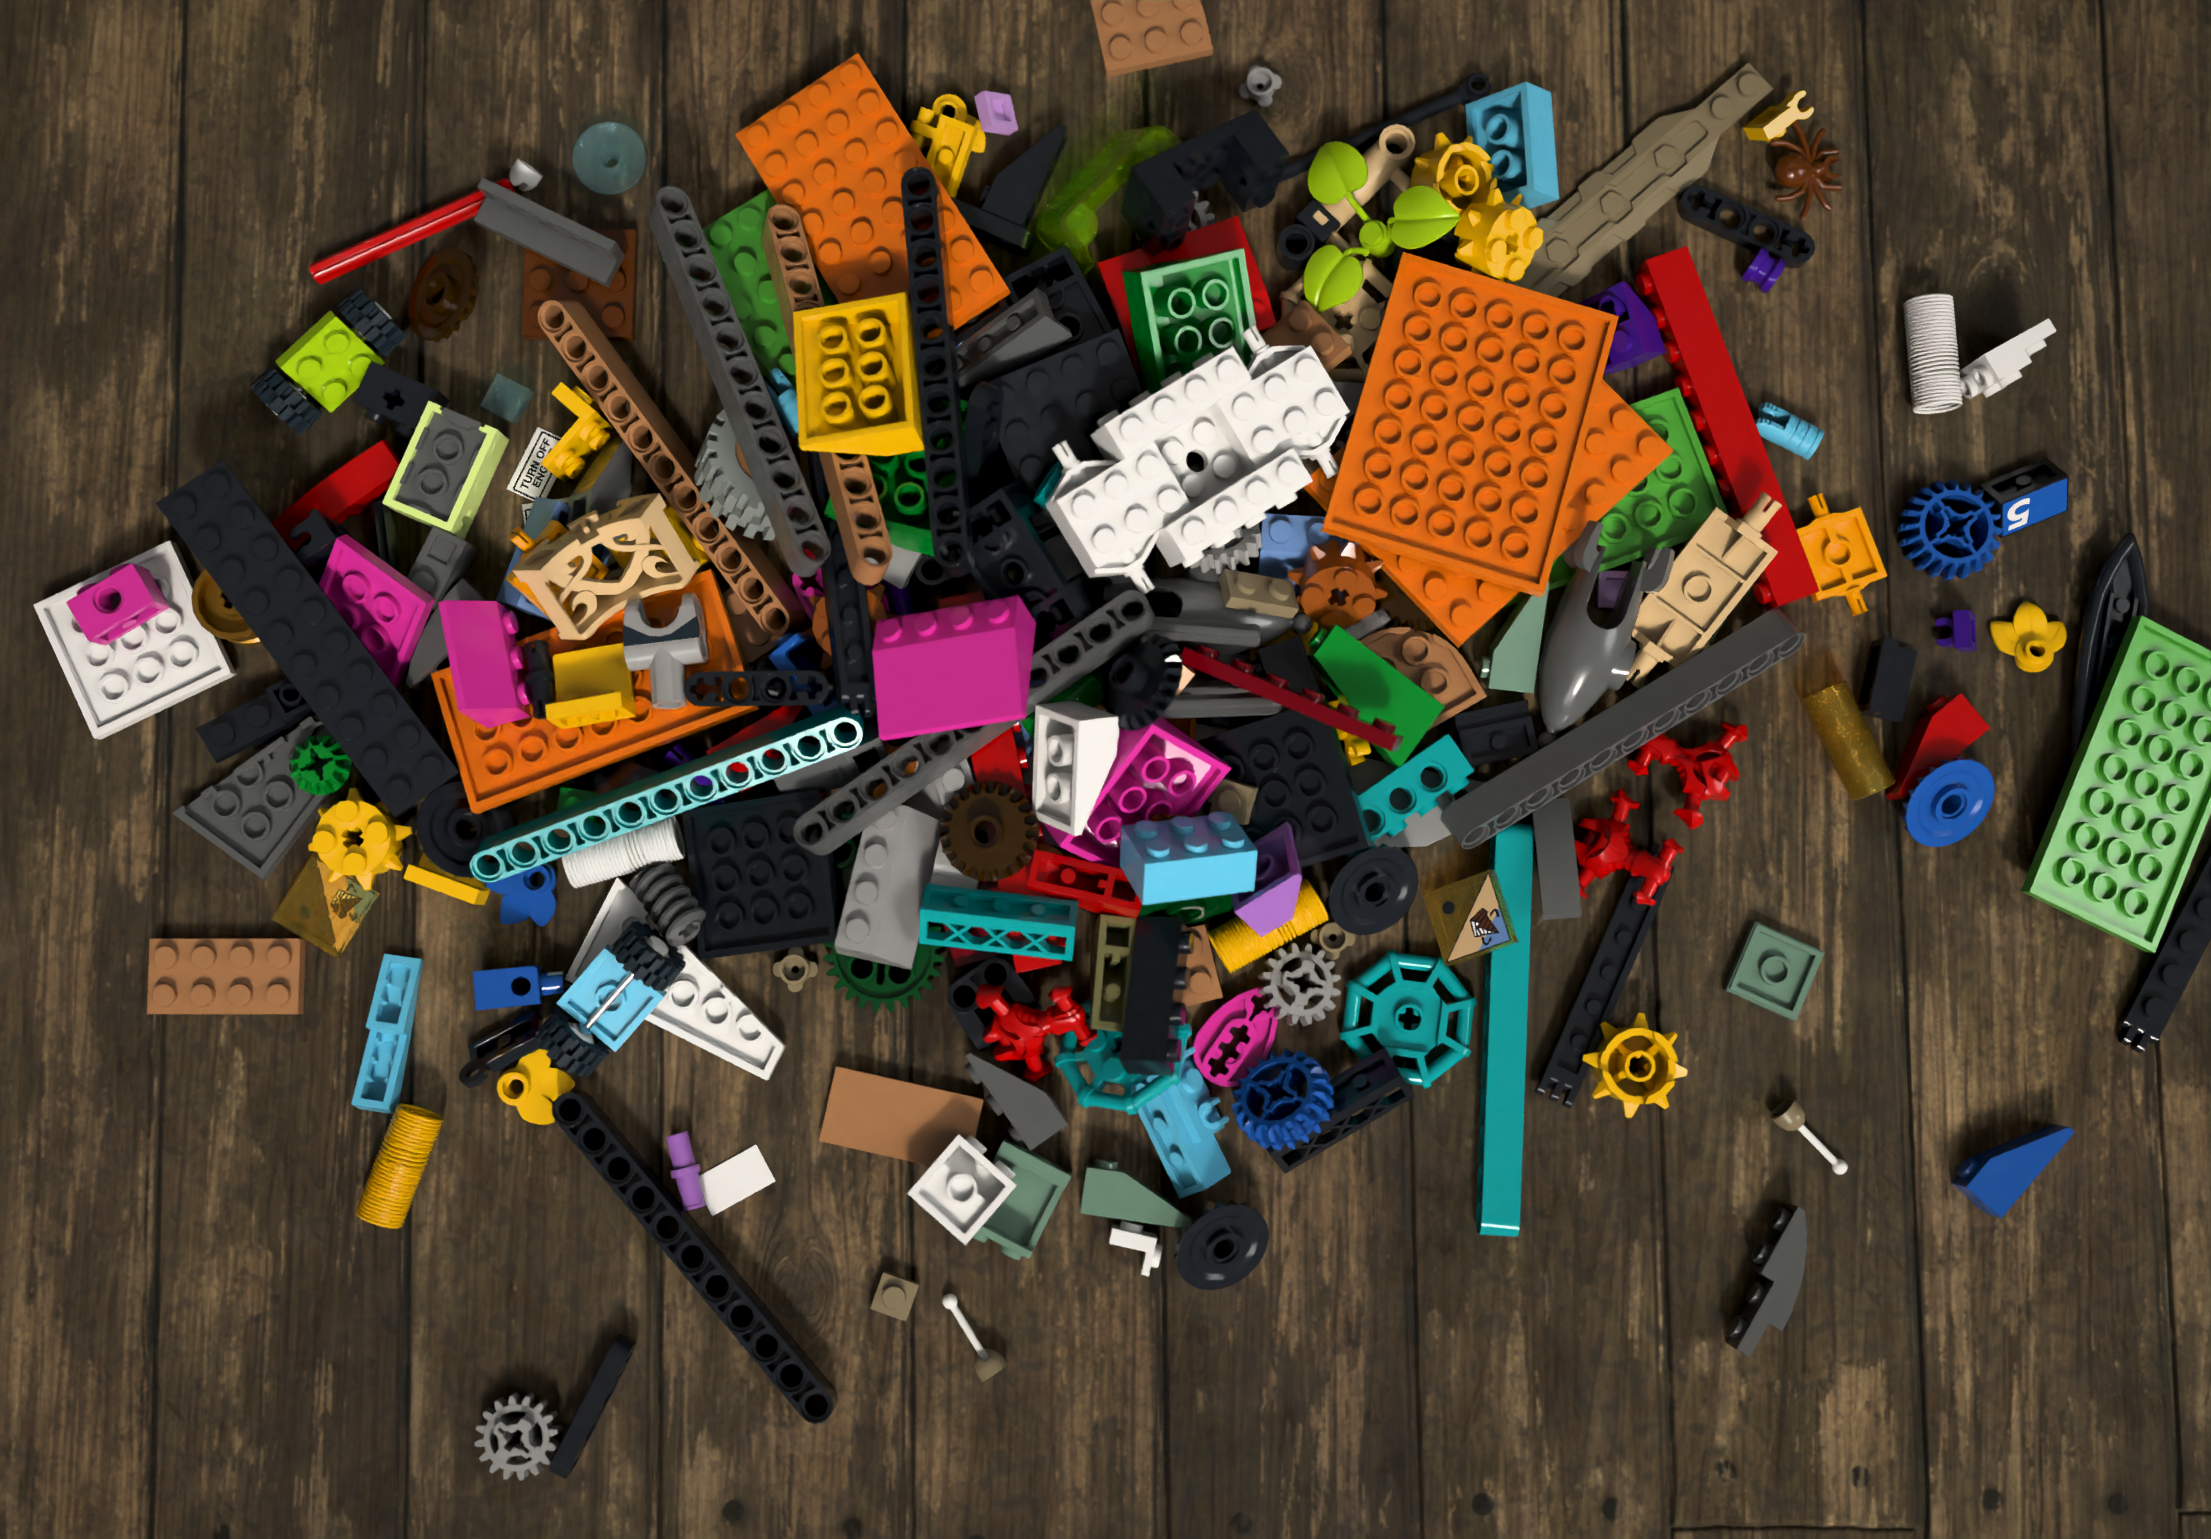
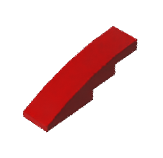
M381 440L317 484L272 523L293 551L297 553L302 546L310 543L311 535L304 533L299 539L292 540L289 538V534L295 526L311 516L310 511L316 508L339 523H342L349 515L361 514L371 502L376 500L390 486L401 460L388 441Z

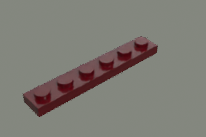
M1199 643L1197 649L1188 647L1183 649L1181 654L1183 664L1389 751L1399 750L1404 736L1395 733L1394 731L1397 726L1388 721L1375 717L1371 723L1359 718L1358 716L1361 711L1352 706L1339 702L1336 708L1324 703L1325 695L1303 687L1300 693L1288 688L1289 680L1269 672L1267 677L1264 678L1252 673L1255 666L1233 658L1231 663L1218 658L1220 651Z

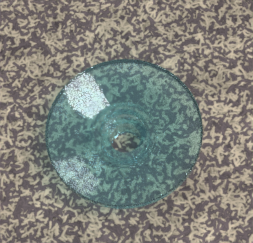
M602 122L589 127L580 135L573 149L572 162L576 175L586 187L601 194H618L630 189L641 178L646 166V150L640 137L630 127L617 122ZM610 159H618L616 166L612 168L607 167V162Z

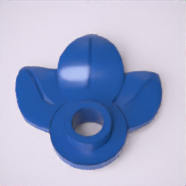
M544 863L496 882L485 883V886L491 891L504 895L500 908V922L503 925L521 923L531 917L537 925L544 927L555 914L557 903L553 890L557 883V875L549 863ZM537 872H541L544 876V882L540 886H536L533 883V876Z

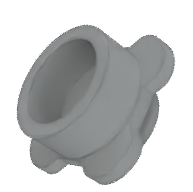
M1254 65L1248 70L1247 81L1240 85L1239 94L1243 99L1250 98L1258 102L1260 107L1267 108L1272 104L1273 93L1281 87V78L1267 68ZM1262 84L1264 88L1258 89L1257 85Z

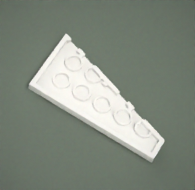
M617 877L565 977L566 980L574 983L607 944L612 946L633 921H640L642 925L646 923L650 926L651 930L654 928L658 930V925L651 920L650 914L643 908V903L637 899L635 892L621 878ZM686 944L678 946L679 950L677 952L683 955V960L686 962L685 968L665 989L667 992L665 997L645 1020L766 1081L769 1080L786 1045L702 960H699V957Z

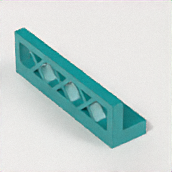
M926 884L920 906L919 944L1072 961L1079 901ZM929 922L944 923L950 930L945 933L928 931ZM971 927H980L989 934L984 937H977L971 935L967 930ZM1011 931L1021 932L1027 938L1021 942L1012 941L1006 934ZM1048 936L1066 937V947L1049 945L1044 939Z

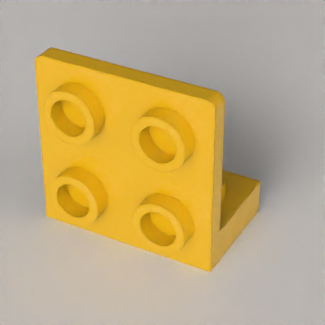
M623 643L560 653L553 656L557 703L545 705L546 719L561 729H568L636 717L632 674L626 665Z

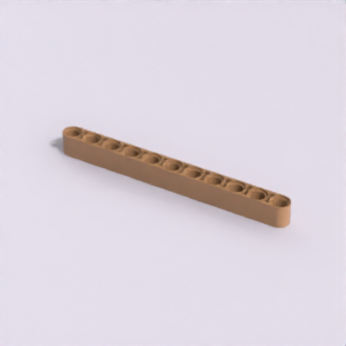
M777 204L772 206L767 213L761 234V242L795 364L793 312L824 307L825 305L801 218L793 207ZM818 451L850 571L859 583L864 585L877 584L886 573L893 557V549L867 456L864 454ZM838 455H842L849 460H844L840 458ZM847 489H852L858 494L850 493ZM856 523H861L865 525L868 529H863L859 527ZM865 557L874 559L878 564L868 562Z
M548 300L540 306L537 315L542 330L762 630L771 636H780L801 628L806 618L805 609L754 538L743 536L744 527L736 525L734 531H731L724 526L728 519L721 514L715 519L709 513L713 502L710 500L702 503L698 494L703 485H695L694 475L698 469L694 467L696 459L586 309L574 300ZM561 312H563L564 314L563 323L561 321ZM583 341H584L585 344H586V352H585V353H584L583 347H582ZM605 370L608 374V383H606L604 378ZM627 400L630 403V413L626 409ZM649 430L652 433V443H650L648 439ZM670 460L673 461L675 466L674 474L670 470ZM692 490H694L697 495L696 504L692 500ZM714 519L717 521L719 525L718 534L715 532L713 527ZM736 549L741 555V564L735 558ZM758 579L763 585V595L757 588ZM780 610H782L785 614V624H783L779 618Z

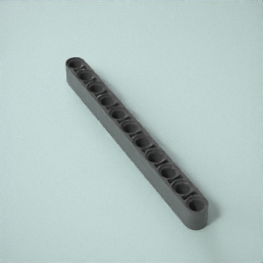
M665 186L657 192L648 215L650 227L787 565L796 575L810 577L819 570L830 555L831 546L691 201L682 189L675 186ZM678 242L684 243L688 247L682 246ZM691 275L698 277L702 281L694 279ZM705 309L711 310L716 315L709 314ZM719 343L725 344L729 349L721 347ZM732 377L739 378L744 384L737 383ZM746 411L753 412L758 419L752 418ZM760 445L768 447L772 453L765 452ZM774 480L783 482L787 488L779 487ZM788 514L795 515L801 523L793 522ZM802 549L812 552L815 559L807 557Z
M1128 590L1121 593L1032 656L1026 717L1035 711V705L1047 703L1129 646L1131 642L1142 637L1152 628L1155 622V615L1145 595L1136 590ZM1135 607L1143 608L1139 617L1134 619L1126 618L1127 613ZM1103 629L1111 630L1107 639L1095 641V636L1099 631ZM1069 652H1079L1078 658L1074 662L1063 663L1064 657ZM1040 673L1047 674L1046 680L1038 686L1031 685L1036 675ZM1022 719L981 725L978 729L969 731L967 727L917 735L802 815L794 826L793 834L795 840L815 855L821 856L831 853ZM951 739L950 746L946 751L936 753L937 746L941 741ZM913 761H919L917 770L911 775H905L906 767ZM882 783H886L885 792L881 796L873 798L875 788ZM850 805H854L852 816L842 820L843 810ZM822 827L821 837L814 842H810L811 833L816 828Z
M1773 609L1454 801L1443 811L1440 820L1463 849H1472L1789 657L1802 646L1806 638L1805 634L1782 610Z

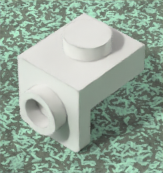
M1121 1220L1120 1225L1112 1223L1109 1243L1143 1251L1141 1275L1149 1276L1151 1267L1158 1268L1163 1245L1156 1244L1157 1234L1143 1231L1144 1225L1134 1221Z

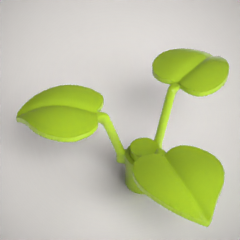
M1336 141L1326 143L1319 149L1309 169L1307 179L1309 191L1318 202L1326 205L1336 204L1345 196L1365 225H1363L1359 233L1362 247H1350L1342 253L1334 245H1325L1311 256L1304 272V292L1308 303L1320 314L1329 308L1347 302L1358 292L1363 282V268L1361 263L1356 258L1351 257V255L1362 254L1364 257H1367L1371 253L1375 257L1384 258L1393 253L1396 245L1405 249H1416L1426 246L1449 232L1461 220V216L1438 191L1428 186L1418 185L1408 188L1399 195L1393 207L1395 217H1390L1387 220V226L1381 221L1372 220L1351 193L1361 189L1368 181V166L1364 157L1355 148L1346 143Z

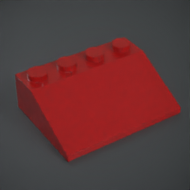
M1238 215L1186 232L1184 242L1171 252L1165 250L1152 256L1146 247H1142L1097 263L1116 326L1119 328L1136 373L1140 372L1122 271L1155 263L1244 248L1257 330L1260 331L1277 325L1266 287Z

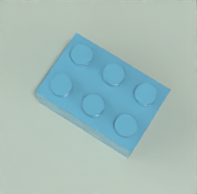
M1213 812L1207 816L1199 817L1177 816L1172 820L1156 822L1142 820L1135 824L1121 826L1120 867L1142 905L1254 891L1257 849L1232 813Z

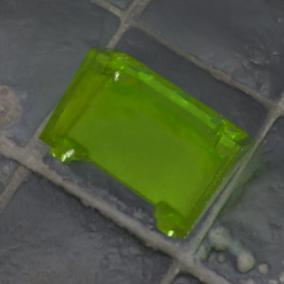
M1159 125L1124 129L1115 134L1039 213L1035 224L1038 238L1052 252L1067 245L1084 276L1094 266V261L1089 255L1088 247L1098 232V219L1095 212L1129 178L1133 165L1179 145L1183 141L1171 130Z

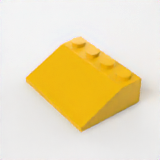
M902 292L793 312L800 449L892 456L924 450L912 306L906 293Z

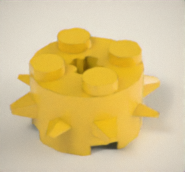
M1441 132L1436 134L1434 149L1415 158L1416 165L1412 170L1410 188L1424 185L1435 189L1461 216L1470 204H1479L1489 197L1491 190L1497 186V178H1492L1491 176L1494 166L1487 163V161L1491 160L1490 156L1480 146L1473 144L1472 136L1469 135L1463 143L1452 144Z
M1493 188L1486 200L1479 204H1470L1462 213L1461 220L1457 223L1454 235L1459 236L1457 253H1454L1461 268L1499 281L1515 282L1523 277L1525 269L1530 264L1535 251L1542 245L1543 231L1537 227V222L1532 212L1520 206L1521 194L1511 203H1507L1504 201L1499 188Z
M355 787L350 788L346 801H340L330 809L323 807L318 809L321 819L312 838L313 842L308 847L310 851L318 852L319 858L330 869L327 879L329 882H334L342 875L356 876L366 891L372 889L376 874L385 873L390 868L398 871L403 869L404 866L399 860L404 850L402 840L413 833L412 827L400 826L402 825L400 820L392 815L382 801L377 804L366 802ZM359 833H362L359 837L364 839L361 845L357 844Z
M1637 1013L1630 1027L1614 1028L1605 1021L1601 1023L1604 1036L1596 1052L1583 1054L1582 1061L1592 1066L1593 1075L1598 1083L1592 1096L1597 1099L1609 1095L1621 1100L1624 1115L1628 1118L1633 1117L1639 1104L1655 1102L1664 1109L1668 1108L1669 1103L1666 1094L1674 1086V1079L1687 1076L1688 1071L1676 1064L1678 1062L1677 1055L1672 1047L1678 1036L1675 1031L1661 1035L1658 1032L1649 1030L1645 1013ZM1631 1058L1640 1060L1636 1064L1637 1072L1629 1071Z

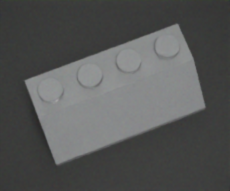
M899 805L863 830L834 944L837 954L912 970L919 941L920 906L925 885L930 884L940 841V820L909 806Z

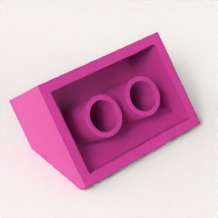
M444 600L438 602L459 712L486 728L531 717L529 704L532 703L531 690L523 678L522 668H525L526 662L521 648L516 643L515 633H518L519 627L515 614L497 601Z

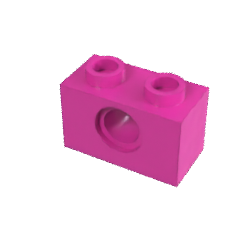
M134 563L119 565L110 571L109 577L99 583L83 586L76 592L77 596L66 602L88 641L106 646L170 608L148 569ZM120 594L121 603L116 609H113V599Z

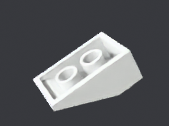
M1077 701L1035 705L1032 806L1038 820L1073 836L1082 834L1117 755V740L1119 738L1118 716Z

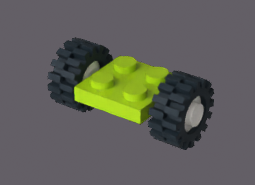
M356 286L336 305V308L354 325L352 329L330 310L275 361L295 381L294 383L276 366L271 365L250 385L259 398L282 421L284 420L290 428H293L300 435L323 415L318 406L306 395L307 393L332 413L358 389L371 361L380 365L385 363L364 342L365 339L370 341L383 355L387 356L407 337L406 333L392 320V317L359 286Z

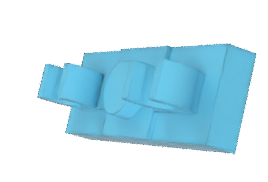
M1193 1046L1188 1049L1185 1048L1179 1073L1181 1081L1177 1086L1172 1085L1167 1090L1193 1143L1196 1144L1225 1127L1224 1124L1229 1121L1228 1116L1220 1117L1215 1105L1221 1101L1219 1097H1210L1205 1081L1194 1059L1190 1056L1196 1051Z

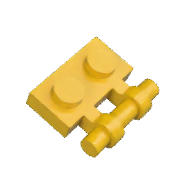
M920 107L917 120H912L909 129L912 131L911 136L921 152L926 137L933 139L926 160L949 196L955 198L979 128L943 114L940 116L937 128L931 127L934 111Z

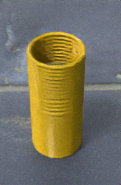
M1304 878L1303 881L1301 880L1293 918L1281 927L1261 937L1237 916L1234 919L1231 918V921L1228 920V922L1221 924L1218 928L1211 929V932L1208 931L1207 934L1225 968L1232 974L1233 971L1239 970L1242 966L1249 965V962L1252 963V961L1259 959L1262 955L1269 954V951L1272 952V949L1275 950L1279 946L1284 945L1285 942L1292 941L1293 938H1296V935L1305 934V931L1308 932L1315 928V926L1321 925L1322 922L1325 923V920L1328 921L1329 917L1315 889Z
M403 1103L396 1105L397 1108L393 1112V1119H391L390 1126L386 1130L387 1133L383 1137V1145L378 1150L379 1154L376 1156L377 1159L373 1163L374 1166L370 1170V1177L366 1181L367 1184L363 1188L364 1191L356 1207L357 1210H355V1214L359 1218L369 1223L392 1229L401 1228L403 1223H405V1216H407L408 1209L412 1205L411 1202L413 1201L414 1194H416L415 1191L419 1187L418 1184L420 1183L421 1176H423L422 1173L426 1169L425 1165H427L429 1156H431L430 1152L433 1150L432 1148L436 1143L435 1140H437L438 1133L440 1132L439 1129H441L442 1122H444L443 1117L432 1111Z

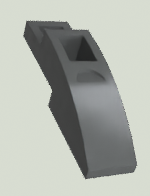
M1787 1202L1784 1207H1780L1775 1211L1770 1221L1772 1229L1765 1241H1760L1752 1252L1751 1260L1753 1263L1750 1269L1762 1275L1760 1282L1757 1281L1750 1287L1746 1296V1301L1748 1302L1741 1316L1737 1315L1734 1317L1727 1330L1729 1337L1726 1343L1751 1357L1768 1324L1783 1331L1794 1308L1804 1274L1807 1253L1805 1210Z

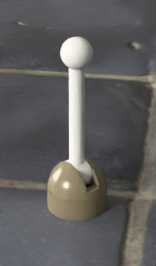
M1793 1097L1784 1099L1773 1109L1770 1118L1780 1128L1787 1131L1799 1130L1832 1164V1170L1836 1174H1844L1847 1171V1163L1842 1159H1837L1803 1125L1805 1122V1112Z
M948 1293L943 1297L942 1303L945 1308L951 1309L975 1348L977 1355L974 1359V1369L981 1382H984L1004 1369L1007 1363L997 1350L992 1348L984 1349L958 1308L957 1297L952 1293Z

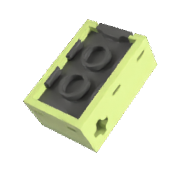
M428 401L382 503L397 513L428 526L440 528L464 540L509 439L493 427Z

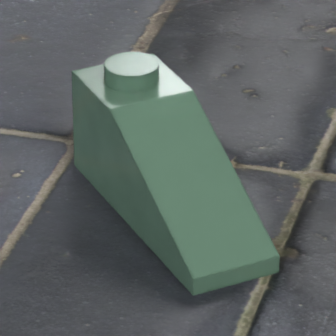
M1549 580L1545 593L1541 598L1524 593L1488 646L1487 656H1481L1479 678H1484L1483 683L1488 688L1534 693Z
M1096 1158L1095 1165L1087 1163L1080 1208L1081 1214L1183 1229L1191 1226L1192 1216L1127 1170L1117 1168V1161Z

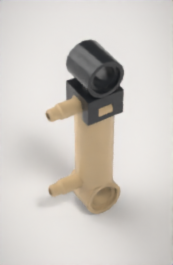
M1395 124L1385 128L1380 134L1379 139L1362 155L1368 166V181L1361 189L1351 192L1361 207L1389 180L1402 192L1410 188L1411 178L1402 170L1406 168L1415 147V138L1411 130L1404 125ZM1388 144H1397L1403 152L1393 154L1388 151L1386 146ZM1344 196L1340 202L1333 205H1326L1313 199L1296 216L1295 223L1282 230L1275 252L1276 260L1282 268L1293 272L1302 270L1311 258L1313 250L1317 251L1325 245H1334L1342 253L1347 248H1350V245L1338 234L1339 229L1356 213ZM1291 242H1297L1302 245L1304 251L1294 254L1288 251L1286 245Z

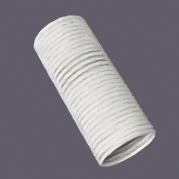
M1946 293L1920 295L1908 299L1903 304L1908 366L1910 370V389L1912 393L1911 400L1913 404L1912 411L1918 414L1951 411L1963 404L1960 371H1958L1960 368L1958 367L1959 358H1957L1958 347L1953 296Z
M671 816L563 856L562 862L570 884L574 888L633 873V871L637 872L638 870L641 871L649 867L673 862V860L684 859L685 846L675 816Z

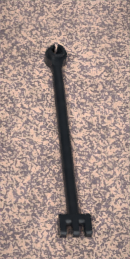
M1470 74L1464 80L1463 85L1458 87L1457 90L1338 142L1346 143L1357 150L1377 141L1382 131L1390 125L1398 124L1410 127L1460 104L1462 106L1487 97L1491 92L1492 84H1489V78L1484 74ZM1474 82L1481 83L1484 86L1483 90L1477 91L1473 89L1471 84ZM1319 150L1285 164L1284 173L1279 183L1308 171Z

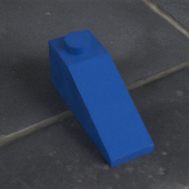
M2051 1124L1978 1153L1974 1157L1967 1158L1959 1165L1956 1171L1958 1175L1951 1184L1985 1214L2002 1218L2075 1131L2068 1126Z

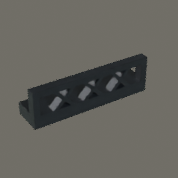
M1385 1047L1330 1079L1335 1092L1331 1096L1335 1107L1326 1110L1330 1121H1320L1318 1125L1321 1127V1133L1327 1129H1331V1131L1320 1136V1133L1312 1131L1308 1134L1309 1143L1303 1142L1301 1139L1297 1140L1295 1149H1299L1286 1158L1283 1155L1293 1150L1286 1143L1280 1152L1273 1149L1272 1146L1267 1148L1269 1155L1285 1174L1415 1096ZM1397 1087L1401 1088L1396 1092L1392 1093L1391 1095L1385 1096V1094L1392 1091L1393 1089ZM1364 1109L1361 1113L1357 1114L1356 1116H1352V1114L1357 1112L1358 1110Z

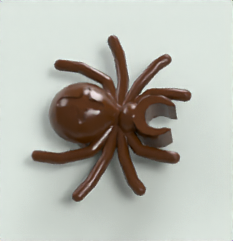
M1795 120L1791 125L1798 135L1802 148L1783 139L1771 140L1770 145L1784 146L1796 151V153H1787L1778 160L1775 173L1776 179L1782 187L1787 189L1800 187V189L1789 195H1777L1775 201L1788 202L1803 195L1806 191L1804 206L1799 216L1800 220H1804L1810 209L1813 191L1821 206L1826 211L1832 210V206L1827 202L1820 189L1828 191H1841L1843 189V186L1840 184H1827V182L1842 175V173L1832 174L1828 167L1841 161V159L1834 156L1840 153L1839 148L1822 149L1816 154L1820 140L1826 132L1824 128L1817 132L1812 146L1809 148L1804 131L1798 121Z

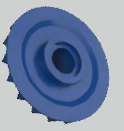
M1955 756L1951 761L1942 759L1938 768L1929 766L1928 774L1924 778L1917 777L1919 784L1916 788L1908 789L1910 799L1902 803L1906 811L1901 817L1906 823L1904 828L1917 842L1930 847L1953 844L1974 831L1986 817L1994 798L1993 777L1983 764L1970 757L1963 759Z

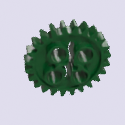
M929 925L928 931L933 932L943 930L941 926L930 927ZM918 941L910 978L902 984L895 982L891 976L892 966L885 964L884 983L879 985L877 977L881 963L871 961L873 964L872 973L867 978H860L854 972V963L858 958L837 954L834 947L835 942L823 943V945L833 948V953L824 956L823 961L834 962L835 967L826 974L827 976L838 975L840 977V980L834 986L835 990L846 986L849 990L846 993L845 1000L849 1001L856 995L859 996L858 1008L861 1009L866 1006L868 1001H872L873 1012H879L882 1003L885 1002L889 1012H894L896 1001H900L902 1006L907 1009L910 1007L908 997L911 995L919 1001L923 1000L919 989L922 986L926 989H934L933 984L928 978L930 975L941 976L942 973L934 967L935 962L946 961L945 957L936 954V949L943 946L919 944Z

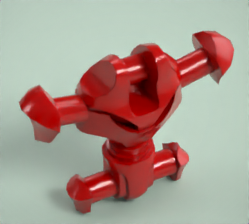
M1721 720L1720 728L1723 733L1715 742L1709 740L1708 743L1695 746L1694 749H1685L1679 746L1678 740L1665 736L1667 732L1665 731L1639 747V752L1634 761L1628 759L1626 766L1636 776L1648 775L1647 767L1652 759L1658 761L1662 766L1665 764H1670L1672 767L1675 766L1676 770L1680 773L1679 778L1682 780L1681 785L1683 789L1681 793L1687 794L1684 807L1677 808L1673 814L1683 820L1689 830L1698 828L1704 823L1702 814L1698 812L1701 800L1727 801L1731 794L1725 787L1728 779L1737 782L1740 777L1739 770L1728 750L1734 742H1744L1748 739L1746 724H1732Z
M1619 788L1609 795L1615 804L1610 818H1582L1579 822V825L1588 831L1582 843L1574 839L1578 862L1582 867L1578 873L1580 897L1588 899L1589 896L1584 892V889L1595 876L1603 879L1610 873L1625 868V870L1630 871L1632 877L1644 879L1639 890L1632 893L1637 904L1653 906L1656 903L1652 899L1658 886H1662L1663 883L1670 879V870L1672 868L1670 865L1677 853L1683 854L1684 848L1674 838L1662 840L1663 847L1657 858L1651 856L1646 850L1638 851L1634 849L1630 839V825L1625 824L1629 809H1638L1640 803L1632 800L1623 788Z
M983 984L976 991L977 1005L981 1009L990 1006L995 1012L993 1020L984 1031L982 1038L986 1043L1000 1041L993 1051V1055L998 1061L1023 1060L1024 1058L1027 1066L1023 1072V1078L1032 1084H1035L1041 1077L1053 1070L1050 1061L1040 1058L1047 1035L1051 1033L1061 1035L1073 1030L1077 1037L1076 1042L1084 1047L1098 1037L1097 1029H1090L1086 1023L1084 1007L1070 997L1069 994H1071L1072 988L1069 985H1054L1048 997L1053 1002H1056L1057 1005L1049 1006L1046 1011L1036 1010L1020 1003L1009 1005L1001 996L1003 986Z

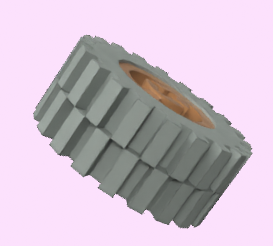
M723 409L717 415L715 422L712 423L696 458L694 467L698 469L694 475L695 485H703L698 495L702 503L710 500L713 502L709 513L715 519L721 514L728 518L724 526L731 531H734L736 525H740L745 528L743 533L745 537L753 539L756 532L761 531L763 533V540H773L776 535L725 409ZM746 411L749 416L758 419L753 412ZM784 429L812 497L807 451L800 449L799 438L793 439ZM760 445L762 450L772 453L768 447ZM774 480L779 487L787 488L783 482ZM788 514L793 522L801 523L795 515Z

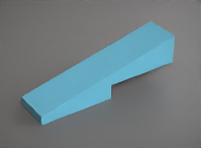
M384 954L366 1023V1028L370 1032L351 1105L358 1109L393 1114L395 1108H397L396 1105L399 1104L424 962L422 959Z

